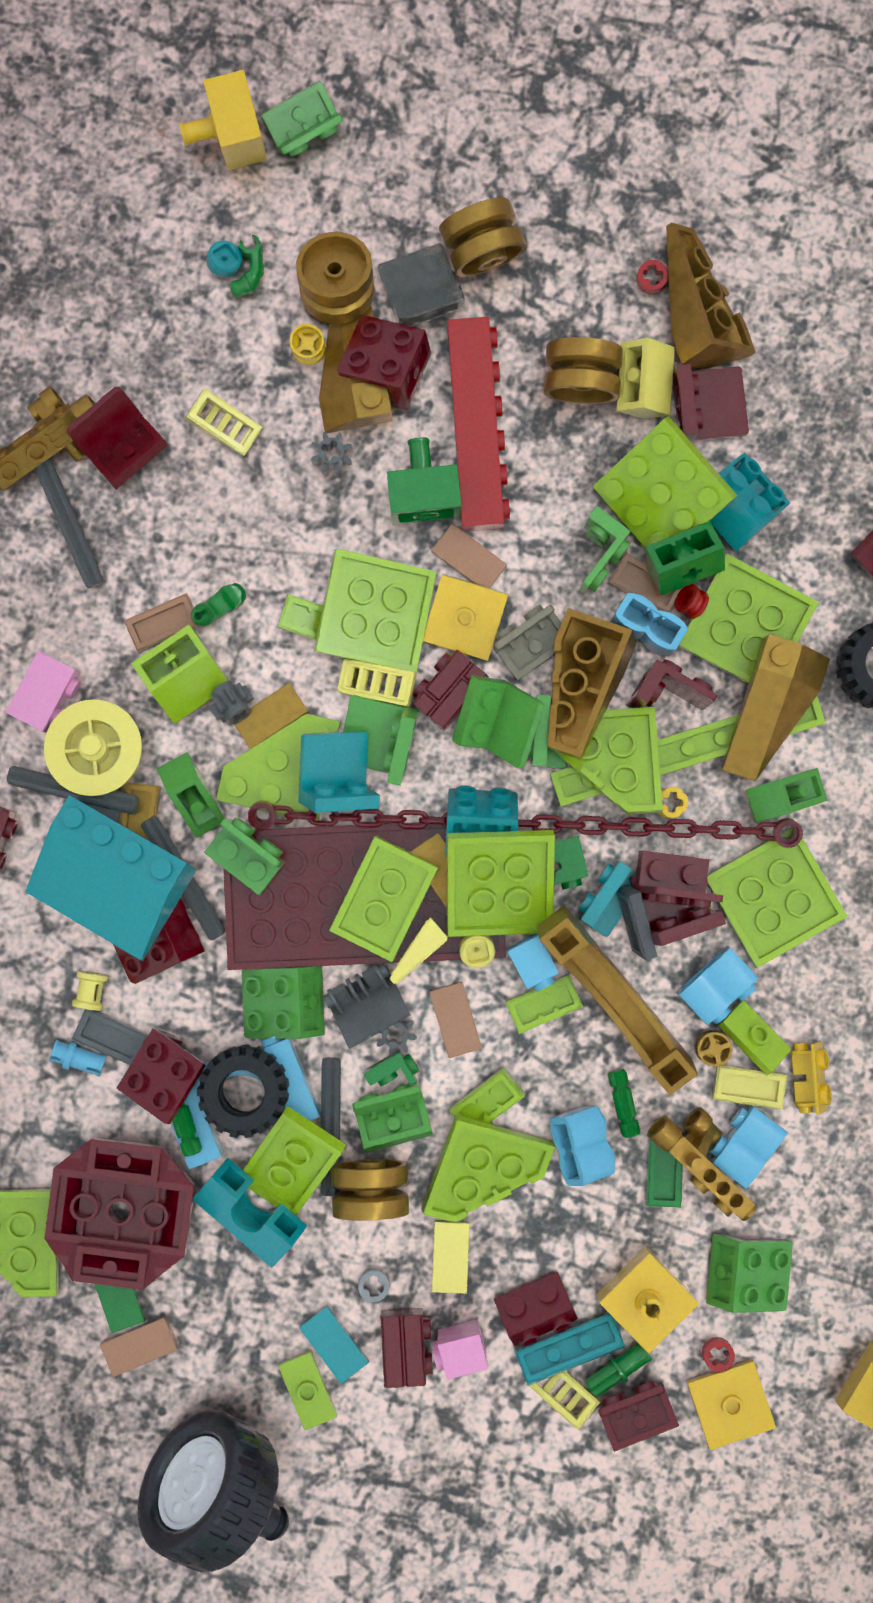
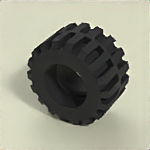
M873 622L861 627L848 637L849 639L842 644L840 648L842 651L841 655L837 656L836 664H840V670L836 671L837 678H842L844 683L841 685V688L844 692L849 691L851 693V700L862 702V706L866 708L873 707V679L866 669V656L873 647Z
M250 1045L233 1046L220 1052L205 1066L206 1068L199 1078L200 1085L197 1088V1096L200 1097V1102L198 1103L200 1111L205 1112L206 1117L204 1119L208 1124L212 1122L217 1127L215 1130L223 1133V1131L230 1133L229 1137L237 1138L239 1135L244 1136V1138L253 1137L254 1134H261L267 1131L271 1125L275 1124L284 1111L289 1097V1079L285 1076L284 1072L286 1070L284 1066L276 1061L277 1057L272 1053L268 1054L264 1051V1048L259 1046L257 1048L250 1047ZM246 1070L252 1072L261 1080L264 1086L265 1093L261 1104L251 1111L237 1110L225 1099L223 1093L224 1082L235 1071Z

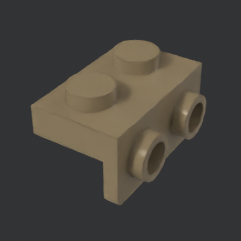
M539 604L523 616L526 619L525 623L516 629L511 624L495 636L498 642L494 644L493 649L516 681H519L555 655L554 642L561 621L554 613L555 609L551 604L544 609Z

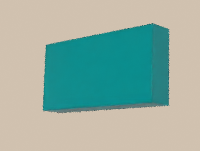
M328 1305L324 1306L299 1326L301 1332L340 1384L369 1363L367 1356Z

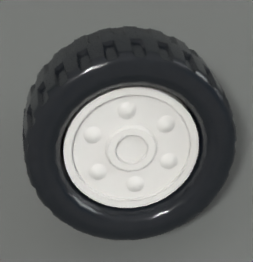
M217 1410L196 1413L174 1427L161 1442L151 1458L140 1487L137 1512L138 1523L146 1544L157 1554L181 1566L198 1572H213L225 1568L238 1560L247 1552L258 1537H263L268 1541L281 1538L288 1529L289 1517L283 1507L274 1503L278 1489L279 1468L275 1450L269 1439L248 1423Z

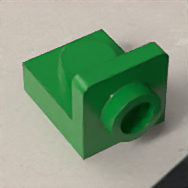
M399 1049L392 1056L388 1055L366 1068L363 1074L370 1086L378 1082L381 1087L397 1078L396 1071L401 1068L412 1086L417 1083L415 1074L420 1072L410 1053L404 1056Z

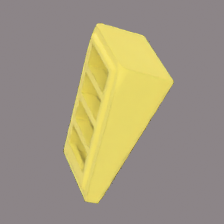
M206 388L201 391L184 420L242 456H245L263 428ZM209 403L213 407L203 420L199 415L205 405ZM220 410L225 414L215 428L211 425V422ZM232 417L237 422L227 436L223 433V430ZM245 425L249 429L241 442L238 443L234 439L242 426Z
M344 659L337 690L346 696L357 695L410 707L417 673ZM372 672L373 677L370 691H366L369 673ZM388 675L384 694H380L383 676ZM400 677L402 679L398 697H395L393 693L396 679Z
M431 917L429 920H426L392 972L390 980L394 984H398L448 940V936Z
M567 1371L553 1376L544 1388L538 1384L539 1382L529 1386L577 1430L586 1424L602 1404L598 1397L593 1396L588 1388ZM562 1378L566 1383L554 1397L550 1392ZM572 1388L575 1389L577 1393L564 1406L561 1401ZM584 1397L588 1403L576 1416L572 1411Z

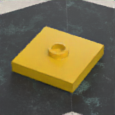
M442 574L423 641L450 650H458L463 654L488 661L508 593Z
M753 1359L734 1364L723 1372L713 1371L687 1380L710 1450L776 1428Z

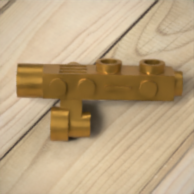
M49 386L39 393L40 397L27 406L37 423L31 430L20 436L10 445L0 448V487L3 491L63 448L74 461L80 460L85 455L67 434V428L95 404L87 393L71 405L69 403L65 405L56 390Z
M701 1107L692 1111L683 1123V1128L688 1132L686 1137L682 1135V1130L668 1116H662L656 1120L648 1130L647 1136L661 1150H668L693 1174L689 1181L703 1194L710 1190L717 1197L713 1203L727 1217L734 1213L742 1221L751 1218L757 1209L756 1204L705 1157L709 1147L714 1145L722 1135V1131L712 1122L713 1118Z

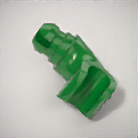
M252 235L253 243L256 245L254 249L245 248L242 240L239 242V250L242 257L249 260L250 268L247 272L243 273L244 276H241L239 280L232 281L229 285L233 296L237 298L245 294L254 295L264 275L263 246L256 235Z
M238 583L221 587L216 594L193 608L190 614L191 620L201 626L213 623L220 617L240 607L247 598L246 591Z

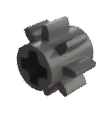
M323 432V441L320 444L316 442L311 444L312 448L319 454L311 458L312 464L321 462V472L323 475L329 469L335 470L339 476L341 475L340 467L343 464L352 465V460L345 456V453L353 449L352 445H343L341 443L342 434L340 432L335 438H329L327 433ZM333 447L337 448L339 457L333 456L330 461L327 460L324 451L331 452Z
M227 681L216 687L211 694L214 703L209 706V709L217 720L221 719L223 723L228 720L230 724H237L246 719L252 711L249 702L254 697L246 685L242 686L240 683L235 685L233 681Z
M401 1020L393 1025L396 1029L402 1026L405 1030L401 1035L402 1041L400 1042L395 1038L391 1040L387 1038L390 1032L389 1028L381 1031L382 1039L378 1041L377 1047L384 1044L388 1045L391 1056L395 1048L399 1047L407 1053V1039H417V1036L409 1033L408 1029L413 1026L414 1021L410 1020L405 1023Z

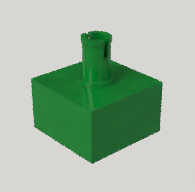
M427 437L408 440L411 469L386 471L392 525L461 518L457 464L432 467L429 449L430 440Z

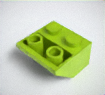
M190 624L131 663L150 693L174 724H177L211 701L213 698L211 694L214 689L222 683L229 681Z

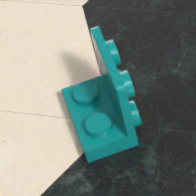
M365 731L310 733L301 736L298 797L300 804L314 813L379 809L380 795L369 789L366 784L368 733Z
M466 785L458 786L456 789H449L446 855L447 833L518 831V794L516 792H511L506 788H493L491 791L476 790V788Z

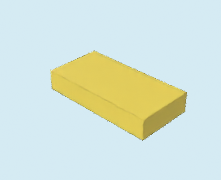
M727 1065L718 1066L715 1072L712 1099L783 1109L787 1075L776 1072L766 1075L762 1070Z
M435 1220L432 1292L467 1294L469 1221L454 1223L446 1220Z

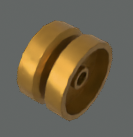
M496 197L474 203L453 213L440 224L439 231L445 246L455 249L450 255V260L457 276L470 277L494 270L511 262L526 250L527 244L521 229L511 226L516 219V215L510 199Z
M336 231L322 233L311 238L300 249L296 260L297 278L301 302L310 315L322 322L342 324L361 317L371 307L375 296L371 253L364 242L352 234Z
M586 337L559 338L550 341L546 345L545 362L553 370L544 375V395L553 400L576 404H602L618 400L620 398L621 380L613 372L622 367V346L615 342Z
M362 1159L336 1163L331 1167L332 1185L338 1189L347 1190L339 1192L332 1197L334 1218L352 1221L394 1219L409 1214L408 1194L402 1190L394 1189L408 1183L407 1162L389 1159Z

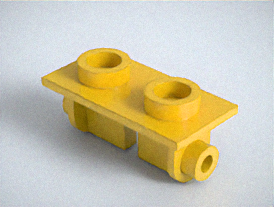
M822 1041L811 1044V1049L808 1047V1042L794 1043L795 1050H791L793 1075H806L807 1080L794 1082L795 1106L799 1107V1113L803 1114L813 1113V1107H815L816 1115H820L828 1110L827 1105H830L832 1100L831 1087L825 1083V1070H828L829 1067L828 1051L823 1049Z

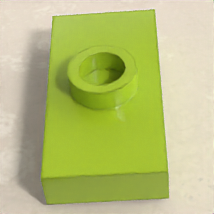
M287 594L276 628L316 641L323 605Z
M569 974L554 980L553 984L536 992L533 989L505 1001L519 1034L583 1007Z
M744 1000L738 1002L729 1015L718 1024L766 1075L771 1074L792 1050Z
M503 1067L452 1105L449 1112L453 1117L459 1115L489 1124L523 1099L526 1093Z
M311 1350L278 1364L305 1431L337 1418L338 1414Z

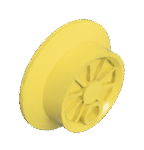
M84 700L65 708L50 724L44 741V757L51 775L67 790L83 796H101L122 787L135 773L142 754L141 735L132 717L118 705L104 700Z

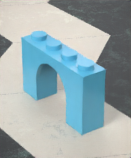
M275 1036L262 1040L263 1047L261 1048H264V1051L268 1054L272 1053L277 1057L276 1061L280 1065L282 1064L286 1070L284 1073L286 1078L289 1079V1097L285 1108L289 1106L310 1121L320 1117V1108L292 1039H275ZM246 1070L235 1071L227 1077L244 1075L261 1081L255 1074ZM199 1078L187 1096V1100L184 1101L185 1105H189L197 1131L194 1134L195 1137H199L202 1150L198 1154L189 1157L184 1156L189 1170L222 1157L225 1153L217 1130H215V1125L212 1122L208 1124L204 1119L206 1117L205 1112L200 1111L198 1105L200 1097L197 1096V1088L200 1085ZM171 1122L172 1129L180 1146L181 1138H177L173 1122Z

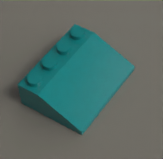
M69 795L49 828L25 892L143 961L197 869Z

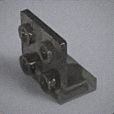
M441 243L378 265V271L396 322L399 324L413 327L465 308L464 293L461 285L456 284L447 255Z

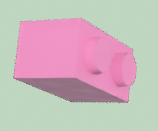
M37 651L6 713L47 733L52 721L63 711L62 708L67 698L72 699L76 695L81 684V680L78 679L80 672Z
M478 1319L438 1329V1340L433 1342V1356L437 1370H444L447 1380L488 1369L487 1352Z

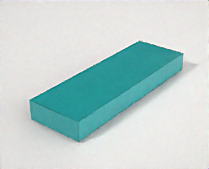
M608 1313L514 1352L526 1383L530 1386L624 1348L625 1344L615 1319Z

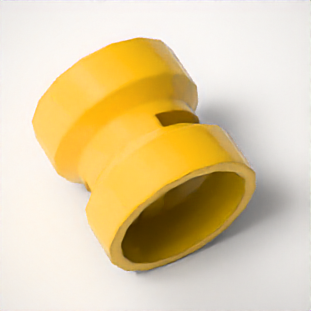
M301 324L292 331L290 347L295 360L305 366H314L320 363L326 351L324 336L321 330L315 325Z

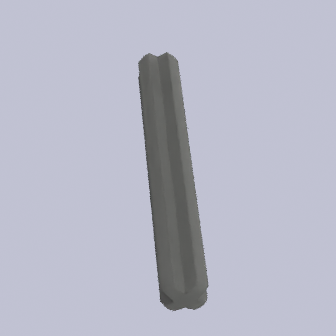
M48 459L36 467L35 472L87 588H94L102 584L104 579L53 462Z
M16 766L9 768L6 778L7 783L13 786L66 799L70 795L83 803L128 814H135L139 805V798L133 794L115 790L101 796H83L67 790L50 774Z
M152 816L141 824L151 843L183 860L158 817ZM192 877L182 895L208 939H217L225 933V928L195 878Z
M326 1057L322 1060L321 1128L340 1140L341 1061L336 1057ZM340 1156L334 1164L340 1163ZM331 1169L321 1181V1194L323 1196H334L340 1192V1189L332 1185Z

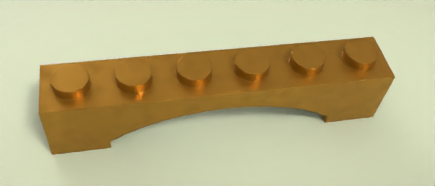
M565 905L537 925L539 940L559 964L563 965L605 1010L642 1058L651 1074L669 1095H672L698 1075L690 1055Z

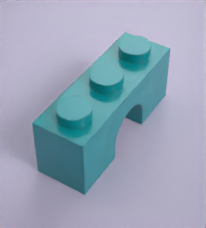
M227 1158L194 1196L193 1201L267 1265L273 1268L292 1248L307 1225L282 1203L275 1210L269 1212L256 1208L250 1202L247 1195V1190L254 1179Z

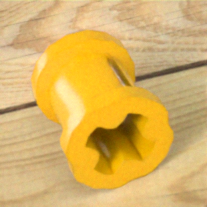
M667 787L661 790L662 800L668 798L670 793H672L674 800L679 801V806L674 807L672 812H668V806L663 805V812L658 813L661 817L667 819L679 817L687 810L688 797L683 793L682 789Z

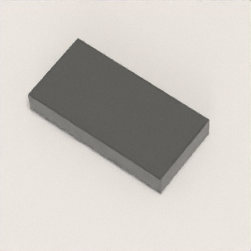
M630 885L620 887L617 890V895L632 951L646 961L658 957L641 892Z
M85 1009L72 1040L131 1065L149 1034L99 1011Z

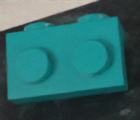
M616 861L614 866L608 863L597 880L602 884L593 895L589 892L580 904L578 910L582 913L578 919L603 936L608 937L623 916L617 890L625 885L631 886L629 878L636 875L631 871L632 869L621 861Z

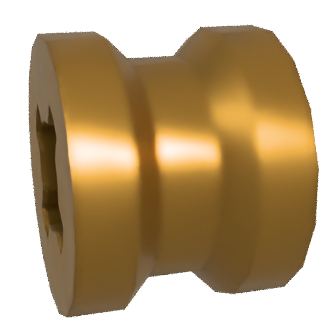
M707 1030L701 1033L694 1045L697 1057L706 1065L712 1067L722 1066L727 1063L733 1051L729 1038L715 1030Z

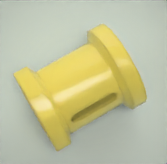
M77 971V977L80 980L77 998L72 1001V1006L101 1011L103 1009V1004L100 1003L103 983L108 980V975L91 971Z

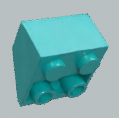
M745 452L718 473L738 496L710 520L712 526L736 552L791 503L785 497L783 490L778 485L773 484L762 472L760 465Z

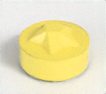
M489 935L464 936L459 944L461 959L469 967H485L494 958L495 948Z

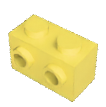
M651 338L621 342L623 356L622 367L619 370L621 386L620 398L617 400V411L641 419L670 416L675 347Z

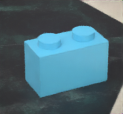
M533 934L506 948L527 989L534 987L537 992L555 982L552 976L559 972L546 947L539 940L538 934Z

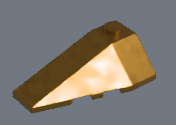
M671 222L666 226L671 330L676 346V354L681 364H691V367L707 369L752 356L756 352L747 325L740 312L734 315L725 298L730 294L726 286H720L718 281L712 276L710 270L713 268V263L694 228Z
M372 307L363 315L373 317ZM360 317L349 323H329L319 393V403L326 433L393 421L387 388L339 376L337 371Z
M567 608L554 642L555 660L554 671L552 672L553 690L552 705L550 706L548 748L582 759L627 669L637 644L632 629Z
M768 634L762 639L721 771L753 781L757 780L819 694L830 658L803 644L772 634Z

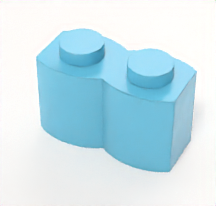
M627 593L610 621L611 623L632 629L636 639H640L646 648L661 656H670L677 649L688 630L680 618L669 612L658 611L651 601L635 593Z
M726 946L684 983L676 993L706 1025L712 1021L716 1025L729 1015L731 1010L728 1007L737 998L743 1001L755 991L757 987L754 983L758 980V977L731 947Z
M749 1105L746 1110L741 1107L730 1121V1124L733 1126L730 1133L726 1137L721 1135L720 1139L709 1150L712 1154L709 1161L746 1189L754 1181L767 1160L773 1155L788 1133L752 1105Z
M582 1106L550 1118L551 1134L559 1151L560 1169L568 1186H585L615 1174V1154L606 1140V1119L598 1106Z

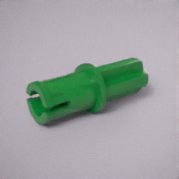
M637 1342L636 1345L616 1359L611 1357L609 1364L586 1379V1386L593 1396L599 1397L623 1379L627 1382L629 1375L649 1361L651 1362L652 1358Z

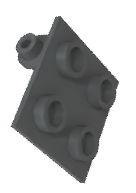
M377 963L373 964V967L361 973L362 978L357 973L355 974L357 981L352 983L348 978L345 980L348 986L345 987L342 983L333 989H328V994L323 996L349 1049L411 1016L396 983L394 984L390 980L391 973L384 963L379 966Z

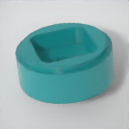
M217 241L211 245L206 256V263L213 274L227 278L238 272L242 263V254L235 244L229 241Z

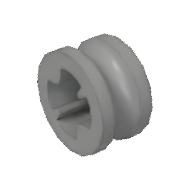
M377 1269L365 1271L358 1282L360 1295L369 1302H379L384 1299L389 1291V1279L386 1274ZM370 1276H377L378 1282L384 1283L383 1290L378 1289L377 1295H371L369 1288L364 1287L365 1280L370 1282Z

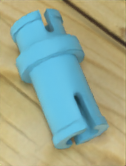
M56 1040L49 1059L50 1062L62 1064L63 1069L69 1070L72 1067L100 1077L107 1055L77 1047L78 1043L75 1042L66 1044Z

